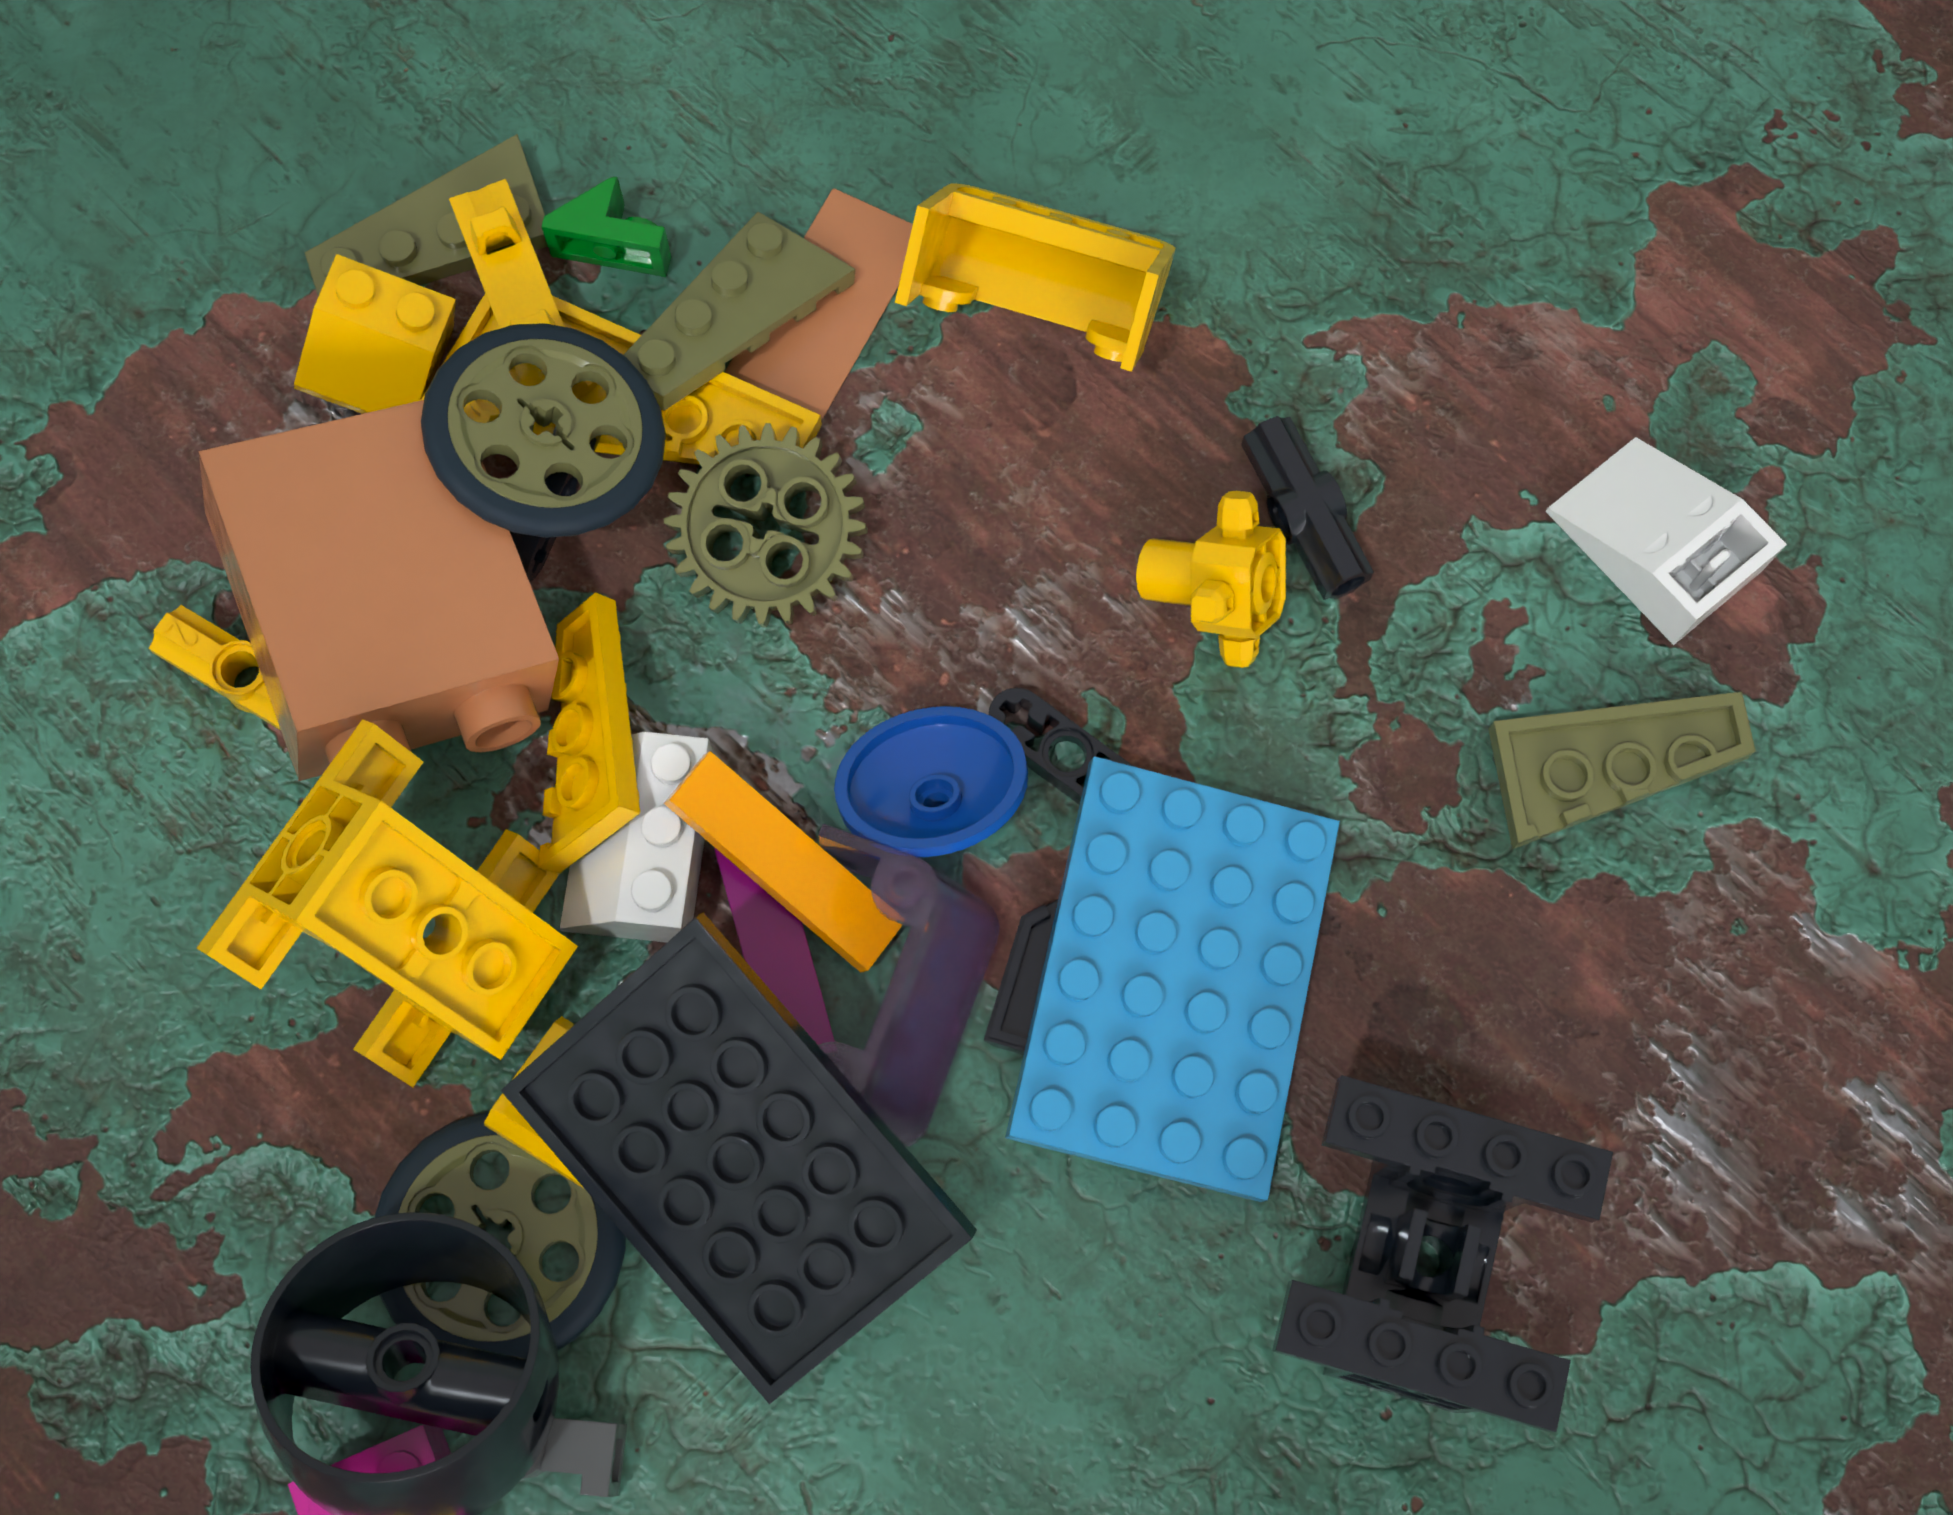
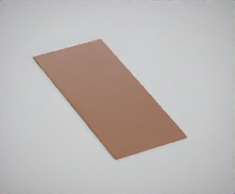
M832 189L804 239L855 268L854 284L840 294L832 291L817 301L816 310L798 322L792 318L770 333V341L752 353L746 349L733 357L725 373L821 415V419H823L899 286L913 224L837 189Z

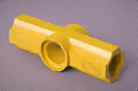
M182 605L172 612H167L154 629V637L149 647L150 651L223 695L237 709L252 713L281 730L260 669L256 679L250 685L234 687L235 679L242 670L249 667H259L251 643L237 639Z

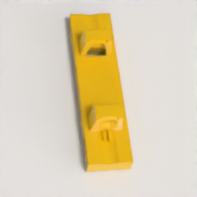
M503 179L479 190L449 198L499 329L517 324L539 323L565 327L507 180ZM515 243L513 246L487 254V252ZM521 363L514 366L522 385L534 386L540 384L545 379L542 370L535 365ZM586 381L579 382L572 388V392L576 397L590 392Z

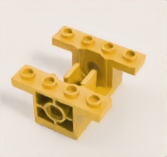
M362 719L202 939L197 949L259 989L264 987L302 932L337 950L394 989L353 1050L409 1086L414 1087L451 1032L501 1060L578 946L533 913L559 876V873L539 868L540 850L522 836L506 829L476 871L391 808L424 761L377 725ZM435 917L436 925L433 932L428 937L423 938L426 925Z

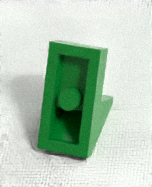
M615 176L608 178L545 215L541 226L551 257L666 277L672 256L665 227L657 226L652 221L641 217L622 219L625 204L618 177Z

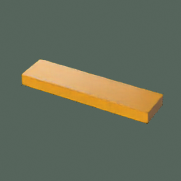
M711 751L702 756L663 803L860 973L871 968L906 921Z

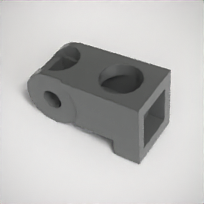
M554 1418L544 1447L522 1479L537 1477L546 1471L582 1474L580 1495L619 1496L627 1424Z

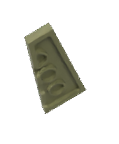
M518 134L306 251L305 255L317 295L319 296L336 254L417 285H424L476 269L449 198L479 190L503 179L507 180L534 250L547 247L548 245L541 228L545 214ZM515 243L487 252V254L513 246Z

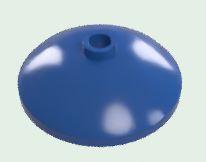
M951 706L928 707L894 716L861 736L851 746L839 765L835 778V799L840 816L846 827L866 845L897 856H941L961 851L979 843L999 830L1014 815L1027 789L1028 767L1025 752L1020 741L1010 728L1001 721L973 709Z

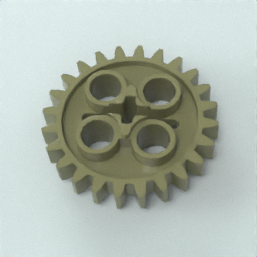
M765 423L761 440L754 441L746 427L740 426L738 445L731 447L726 439L719 434L715 436L719 454L714 458L699 449L694 452L697 461L702 466L698 474L689 470H679L678 474L689 488L687 493L669 492L668 494L669 500L682 510L679 515L664 518V524L668 528L681 532V536L668 542L666 548L671 554L687 555V558L681 561L674 570L681 578L695 574L698 575L689 590L696 598L707 594L711 590L714 591L710 599L709 608L716 614L731 602L733 603L732 618L736 623L742 624L750 609L755 610L758 624L761 627L768 626L771 613L776 610L779 611L786 624L791 625L794 619V606L801 604L811 616L817 615V610L813 597L818 593L834 602L838 599L835 590L830 584L834 577L852 582L854 579L852 573L843 562L845 558L863 559V550L856 544L851 543L850 537L868 533L866 523L851 519L850 515L864 509L865 502L862 497H845V494L857 484L853 473L838 477L834 476L842 464V459L837 452L829 455L822 461L819 460L823 446L819 438H813L804 448L799 447L800 436L797 428L791 427L783 441H777L771 423ZM754 474L761 478V489L753 499L745 502L732 499L730 494L731 486L739 476ZM813 491L820 495L821 506L815 515L807 519H797L790 515V502L798 493ZM716 507H724L757 521H765L768 513H772L782 528L801 533L816 534L819 536V542L815 545H810L774 530H768L764 539H760L759 533L751 524L740 520L714 516V510ZM727 532L740 534L743 539V546L738 556L729 561H718L714 558L713 544L720 535ZM787 549L800 552L803 557V563L800 571L794 577L780 579L773 576L771 565L774 557L779 552Z

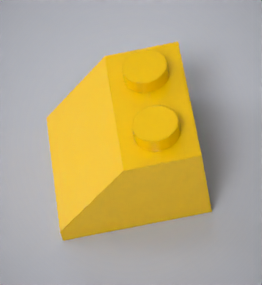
M336 254L313 309L294 381V389L361 414L420 401L435 376L453 331L456 299Z

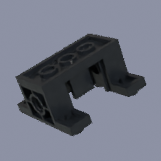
M1341 1075L1336 1082L1321 1146L1373 1160L1344 1287L1341 1294L1296 1280L1289 1281L1272 1351L1324 1366L1323 1375L1452 1413L1481 1412L1546 1432H1557L1571 1360L1485 1336V1328L1480 1327L1504 1212L1521 1204H1528L1591 1223L1599 1221L1613 1152ZM1421 1241H1425L1433 1246L1439 1257L1438 1269L1432 1277H1425L1415 1269Z

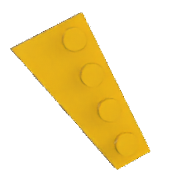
M596 592L559 622L556 631L555 649L559 662L551 698L562 703L561 712L555 720L553 729L549 730L547 755L557 758L555 787L544 790L542 814L543 816L553 818L551 843L540 845L538 867L559 874L640 814L616 601Z

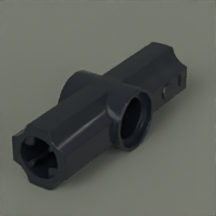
M1276 416L1259 423L1255 429L1243 436L1241 446L1267 493L1266 503L1274 528L1281 529L1286 538V544H1294L1323 600L1329 598L1336 600L1354 592L1362 584L1371 580L1374 571L1346 521V503L1338 483L1328 471H1319L1291 417L1280 418Z

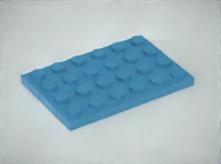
M1094 756L1089 762L1005 1138L1258 1202L1268 1201L1340 821Z

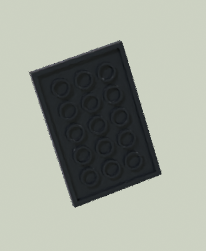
M704 912L695 917L500 1090L769 1405L967 1244L977 1231L974 1225Z

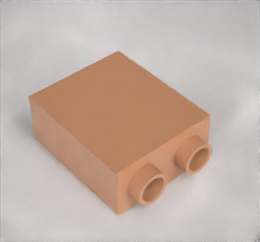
M424 400L199 451L205 514L298 781L322 775L362 719L377 725L411 752V749L460 735L467 750L471 752H489L511 746L532 735L541 725L538 713L548 711L559 657L510 531L483 520L463 506L438 479L424 449L421 429ZM481 462V466L486 472L483 462Z

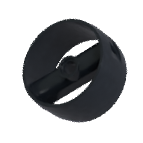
M408 1212L380 1216L354 1224L322 1241L289 1270L270 1296L258 1322L251 1351V1384L257 1416L262 1430L289 1477L297 1487L314 1503L332 1515H478L497 1503L525 1476L545 1445L556 1412L559 1389L558 1351L544 1302L536 1284L518 1259L493 1235L478 1226L447 1215ZM424 1282L466 1284L496 1295L510 1304L524 1317L531 1326L529 1352L527 1359L438 1340L427 1328L415 1323H401L389 1328H383L342 1318L369 1299L398 1287ZM412 1363L425 1364L421 1372L414 1378L406 1381L394 1380L398 1371L404 1366ZM295 1396L474 1435L476 1437L455 1452L421 1467L390 1473L347 1471L325 1464L311 1457L295 1445L292 1429L293 1403Z

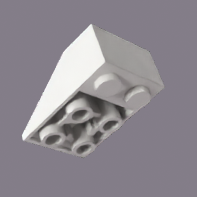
M1637 437L1627 443L1545 511L1673 645L1759 575L1787 545L1742 498Z

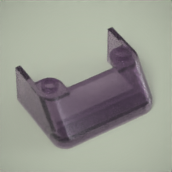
M823 824L818 835L820 846L847 870L871 878L872 898L878 911L889 920L911 928L864 1051L840 1042H826L818 1046L905 1147L923 1138L930 1127L997 946L1000 928L999 920L994 909L986 901L924 860Z

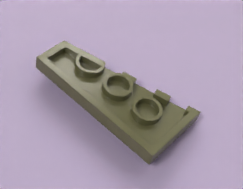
M757 212L627 350L624 356L628 358L647 380L661 410L665 411L725 371V363L746 349L752 353L770 341V333L792 318L798 322L816 310V302L832 291L840 294L852 286L855 281V268L762 213Z
M1742 692L1494 721L1488 728L1512 849L1741 762L1756 752Z

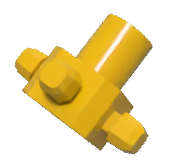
M1229 491L1222 496L1218 504L1217 526L1199 538L1196 543L1155 538L1149 539L1144 544L1139 555L1136 573L1137 590L1141 598L1149 601L1191 606V622L1197 631L1219 634L1220 655L1227 666L1240 668L1248 667L1255 661L1259 653L1260 635L1280 619L1286 600V538L1280 528L1257 526L1260 523L1258 503L1251 492Z

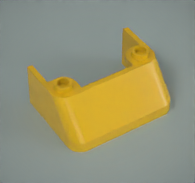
M951 183L917 205L895 303L907 306L920 295L924 296L922 303L930 308L945 312H956L958 304H970L973 300H977L1086 332V340L1095 345L1094 353L1108 360L1122 362L1120 368L1132 372L1144 351L1176 248L1154 237L979 187Z

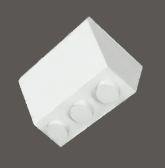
M640 732L631 734L640 814L570 865L560 923V930L563 932L667 943L694 918L705 839L663 803L702 756L709 751L713 753L709 738Z

